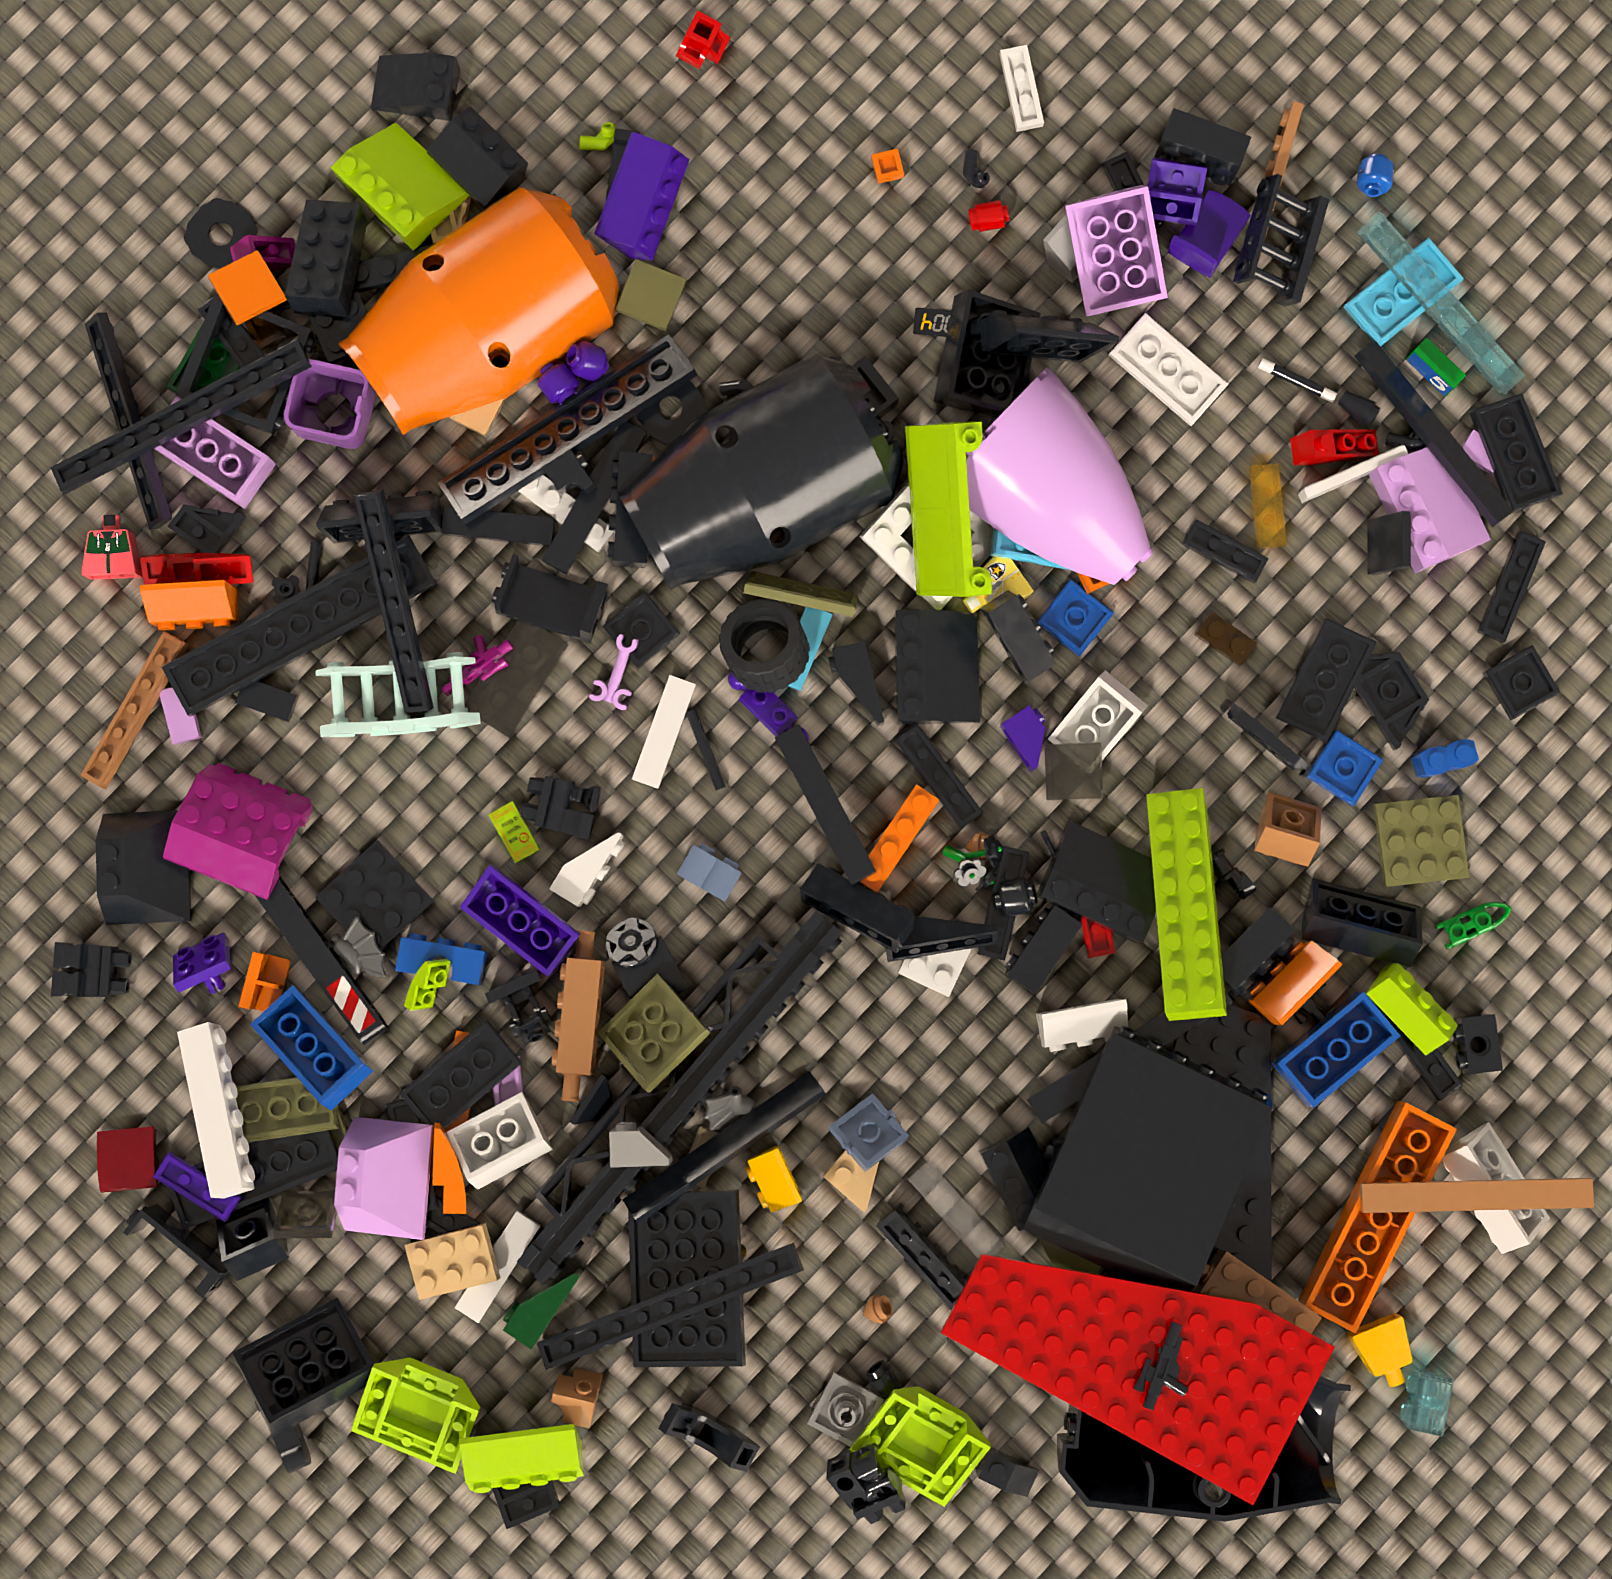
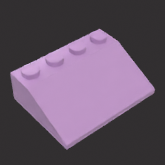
M1135 186L1065 205L1086 317L1168 298L1148 186Z
M1428 447L1379 466L1369 474L1387 515L1399 511H1410L1411 566L1415 574L1491 540L1475 505Z

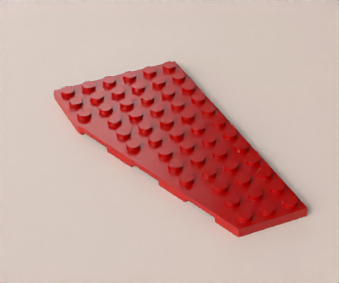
M981 1254L940 1331L941 1334L1254 1505L1335 1348L1326 1341L1254 1302H1245L1077 1270L1034 1264L988 1254ZM1171 1321L1183 1325L1179 1334L1183 1341L1176 1358L1179 1365L1177 1380L1189 1386L1185 1396L1182 1397L1163 1385L1154 1410H1150L1142 1406L1147 1394L1146 1390L1149 1381H1145L1144 1392L1137 1391L1133 1387L1141 1375L1146 1358L1151 1359L1150 1366L1155 1367L1159 1355L1158 1350L1165 1341Z

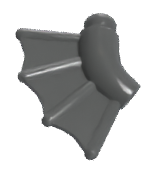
M358 916L353 919L343 937L339 934L331 936V941L328 942V945L334 948V952L346 962L350 974L364 972L382 978L387 976L383 968V956L385 953L377 946L375 933L367 929Z
M731 1086L726 1094L705 1100L708 1107L703 1118L710 1121V1130L723 1131L733 1124L741 1114L746 1115L752 1111V1108H756V1102L752 1098L742 1095L740 1087Z

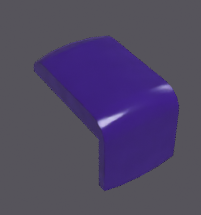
M1209 190L1201 201L1197 226L1186 224L1179 236L1174 235L1168 253L1193 270L1211 278L1245 227L1251 214L1232 199Z

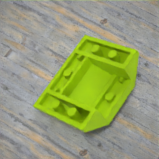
M413 1358L374 1364L351 1431L456 1474L462 1459L459 1439L470 1437L481 1407L464 1380Z
M917 1386L894 1389L849 1450L852 1453L875 1442L877 1444V1461L882 1469L891 1466L902 1479V1484L945 1507L989 1451L991 1443L966 1412ZM870 1451L863 1453L859 1460L864 1459Z

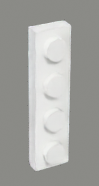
M544 475L518 491L552 518H555L561 525L576 501L566 492L561 494L557 491L552 481ZM600 518L585 542L598 553L613 535V531L608 530L609 525Z

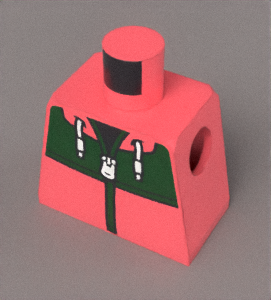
M103 515V530L88 532L82 566V575L90 580L143 578L136 537L131 531L120 529L119 515Z

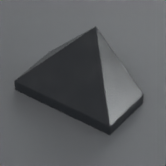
M602 1073L570 1120V1123L576 1125L600 1119L612 1105L613 1100L607 1075Z

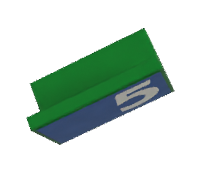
M1428 338L1405 359L1444 397L1454 390L1466 376Z

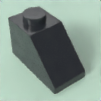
M993 1447L982 1458L976 1469L979 1479L1003 1491L1028 1497L1039 1473L1038 1469Z

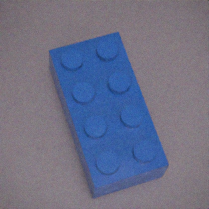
M293 985L250 1024L318 1102L329 1110L334 1109L373 1072L370 1066L304 993Z
M1356 991L1322 1021L1313 1026L1273 1059L1271 1064L1303 1103L1308 1107L1314 1108L1399 1038L1400 1035L1366 993Z

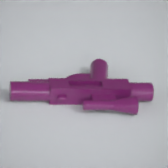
M475 636L473 641L476 651L470 654L469 657H475L476 663L462 667L463 685H468L479 676L484 681L496 671L509 666V662L503 655L514 648L512 643L506 639L497 647L494 645L487 650L484 636ZM451 676L449 677L450 682L441 687L446 696L452 694Z

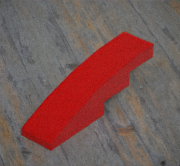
M173 553L142 555L140 557L144 585L225 580L229 584L254 582L250 554Z

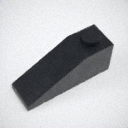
M865 641L833 648V656L828 657L831 673L837 672L838 680L875 724L882 726L884 719Z

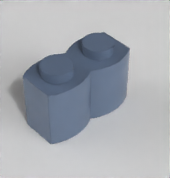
M702 843L699 848L693 845L677 875L726 902L742 872L737 870L740 865L727 857L723 861L713 856L716 851Z

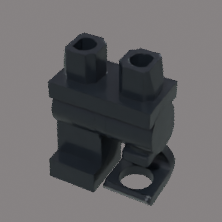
M545 776V778L530 777L527 792L539 794L541 797L539 805L524 802L521 817L535 822L534 826L589 840L596 814L571 809L569 806L572 801L582 802L589 808V811L596 812L602 787L593 786L585 789L576 787L575 781L551 776Z
M875 1442L852 1453L848 1450L828 1459L826 1479L846 1505L853 1510V1515L857 1520L864 1517L870 1524L880 1521L883 1517V1508L889 1507L894 1513L905 1510L906 1498L902 1492V1479L891 1466L884 1469L880 1467L877 1461V1444ZM870 1451L864 1459L859 1460L863 1453Z

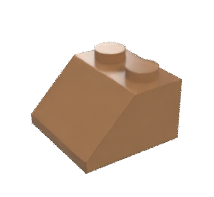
M1268 792L1256 831L1254 851L1308 867L1320 844L1322 807Z

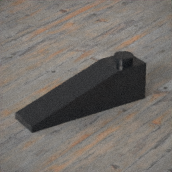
M914 916L915 928L898 953L886 947L885 952L887 962L995 945L998 944V929L995 925Z

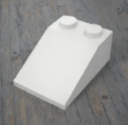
M1105 670L1055 729L1048 740L1091 774L1148 705Z

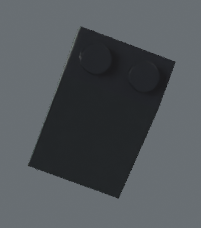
M429 52L380 55L371 110L450 121L453 118L460 67L456 56Z

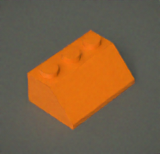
M225 580L139 585L148 622L158 627L160 631L175 630V626L186 625V629H201L203 624H213L214 627L222 628L230 627L231 622H239L238 589Z
M1313 941L1298 942L1289 951L1292 956L1285 963L1282 961L1278 962L1269 972L1272 976L1265 983L1261 980L1250 990L1252 996L1247 1001L1271 1024L1283 1025L1342 966L1336 958Z

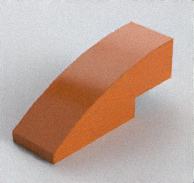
M434 1123L433 1185H443V1214H466L465 1185L459 1160L442 1125Z

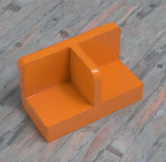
M253 952L238 1007L265 1011L283 994L291 960L261 952Z

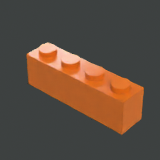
M917 784L868 855L877 873L860 881V883L873 893L880 890L939 802L938 798Z

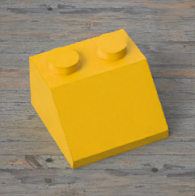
M778 1144L747 1159L749 1165L745 1167L750 1181H757L761 1191L757 1193V1196L763 1208L769 1207L772 1213L802 1201V1194Z

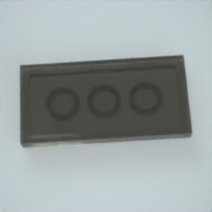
M517 621L506 638L514 646L513 649L503 655L509 662V666L496 671L484 681L480 679L465 702V708H468V712L480 713L481 721L508 738L516 730L569 644L547 630L521 621Z

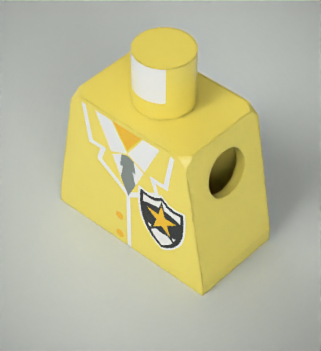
M994 556L983 567L991 576L992 594L969 596L963 599V602L968 610L974 613L1007 590L1016 595L1020 594L1024 599L1030 597L1034 590L1011 559Z

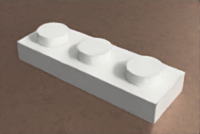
M1027 45L1000 50L999 55L1016 132L1043 127L1044 120Z

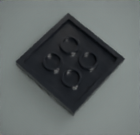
M379 840L375 841L315 897L346 931L353 919L358 916L362 924L375 933L376 944L381 951L435 902Z

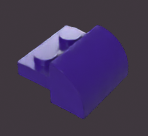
M1152 158L1147 186L1153 218L1155 220L1197 226L1207 166Z

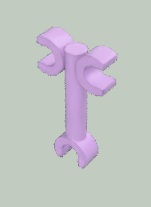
M620 634L616 640L619 652L608 685L602 680H595L593 684L600 686L602 693L601 695L592 693L589 695V698L593 701H601L603 699L614 703L615 707L620 710L628 708V705L620 702V695L631 696L632 691L626 688L618 690L629 654L638 646V639L635 638L630 647H625L623 645L624 634Z

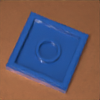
M1070 579L1037 622L1041 628L1080 657L1114 612L1090 593L1087 594L1081 586Z
M1334 730L1312 765L1313 771L1307 778L1350 806H1355L1384 759L1342 732Z

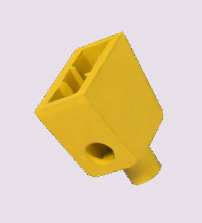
M1392 1313L1360 1326L1356 1334L1351 1331L1345 1332L1369 1373L1375 1377L1385 1374L1389 1387H1395L1405 1382L1400 1368L1412 1363V1356L1402 1316Z

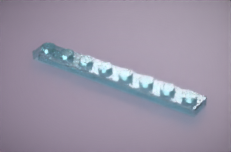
M1378 212L1357 231L1361 238L1501 396L1506 394L1525 376L1381 212Z

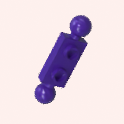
M730 672L728 676L729 685L735 690H742L744 692L738 700L775 737L794 727L792 724L798 717L773 692L761 693L756 690H749L742 683H739L733 673ZM801 727L805 737L809 741V735L807 731Z

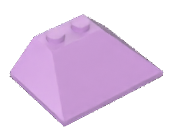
M354 1117L339 1147L334 1206L344 1230L411 1239H425L434 1125Z

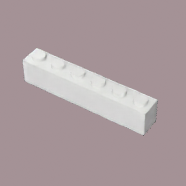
M210 1022L179 1031L177 1034L211 1198L224 1199L255 1189L253 1183L255 1173L249 1164L247 1154L249 1152V1144L243 1135V1116L236 1102L238 1092L231 1078L232 1063L226 1054L225 1032L221 1025Z

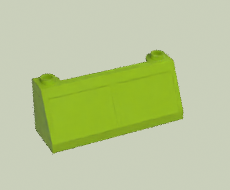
M949 422L905 426L917 595L969 597L992 594V581L989 572L982 567H973L966 452L975 451L982 443V422Z

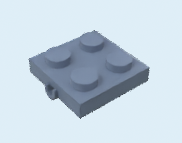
M871 1094L829 1127V1131L840 1142L842 1148L846 1149L847 1154L851 1155L864 1172L903 1144L909 1137L907 1132L895 1120V1113L891 1109L887 1110L874 1094Z

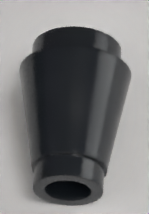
M1347 390L1338 402V405L1361 426L1364 424L1369 427L1381 410L1376 405L1377 402Z
M884 1360L876 1362L866 1372L868 1383L886 1399L894 1389L902 1388L891 1364H886Z

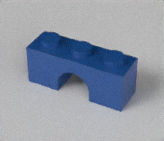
M410 933L409 938L401 937L395 971L416 974L425 961H432L438 956H444L452 964V981L482 985L488 952L481 951L482 945L465 942L464 948L453 946L454 940L437 938V943L426 941V935Z

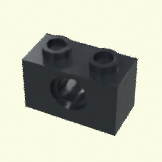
M1495 1014L1455 1017L1454 1021L1458 1026L1452 1036L1458 1045L1455 1060L1458 1069H1461V1073L1471 1075L1503 1071ZM1474 1037L1480 1040V1048L1476 1052L1470 1046L1471 1040Z

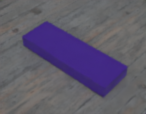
M172 1152L166 1155L153 1178L224 1222L228 1221L242 1198L239 1194L224 1199L211 1198L206 1173Z

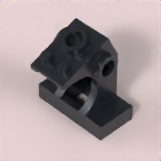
M534 970L485 993L489 1004L501 999L504 1000L513 1018V1021L509 1023L511 1031L515 1038L520 1037L524 1043L537 1042L545 1034L551 1032L548 1023L552 1022L550 1014L546 1007H540L531 985L544 980L539 970ZM529 999L535 1015L522 1020L515 1005Z

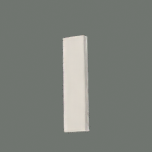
M1405 445L1398 446L1304 487L1298 494L1301 502L1304 503L1370 474L1379 466L1408 455Z
M669 675L632 780L659 789L696 684Z
M517 1210L493 1247L501 1278L494 1282L467 1288L455 1309L479 1323L516 1266V1261L525 1252L541 1225Z

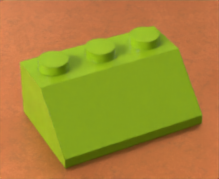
M1399 963L1386 964L1366 993L1425 1055L1449 1041L1458 1026L1452 1016L1445 1012L1434 1001L1431 994L1426 992Z

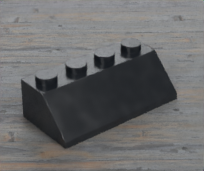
M1313 878L1302 918V939L1411 967L1423 944L1421 906Z

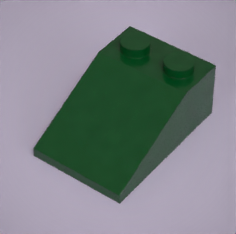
M580 1266L529 1295L521 1304L515 1302L503 1319L507 1323L503 1331L529 1349H532L585 1269Z

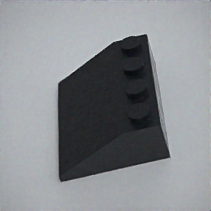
M969 289L955 295L933 402L966 411L1001 415L1027 388L1032 358L981 353V320L990 315L992 311L1003 310L1007 312V315L1015 316L1019 313H1030L1035 318H1040L1041 313Z
M997 310L992 311L990 315L981 320V353L1081 363L1119 342L1118 335L1093 323H1084L1080 318H1070L1064 321L1058 320L1057 316L1051 315L1035 318L1030 313H1019L1015 316L1007 315L1006 311Z
M418 491L415 493V496L405 497L404 494L388 495L386 502L394 537L442 531L440 499L436 494H432V491ZM335 500L333 505H326L323 508L316 525L331 542L343 543L364 540L355 502Z
M925 609L895 610L897 725L980 723L977 613Z
M1069 820L1037 891V897L1104 929H1108L1134 943H1143L1156 914L1152 858Z
M338 1297L232 1353L273 1437L365 1388L374 1365Z

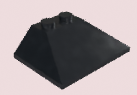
M178 810L103 814L95 840L97 898L106 925L191 921L190 869L163 858L171 823Z

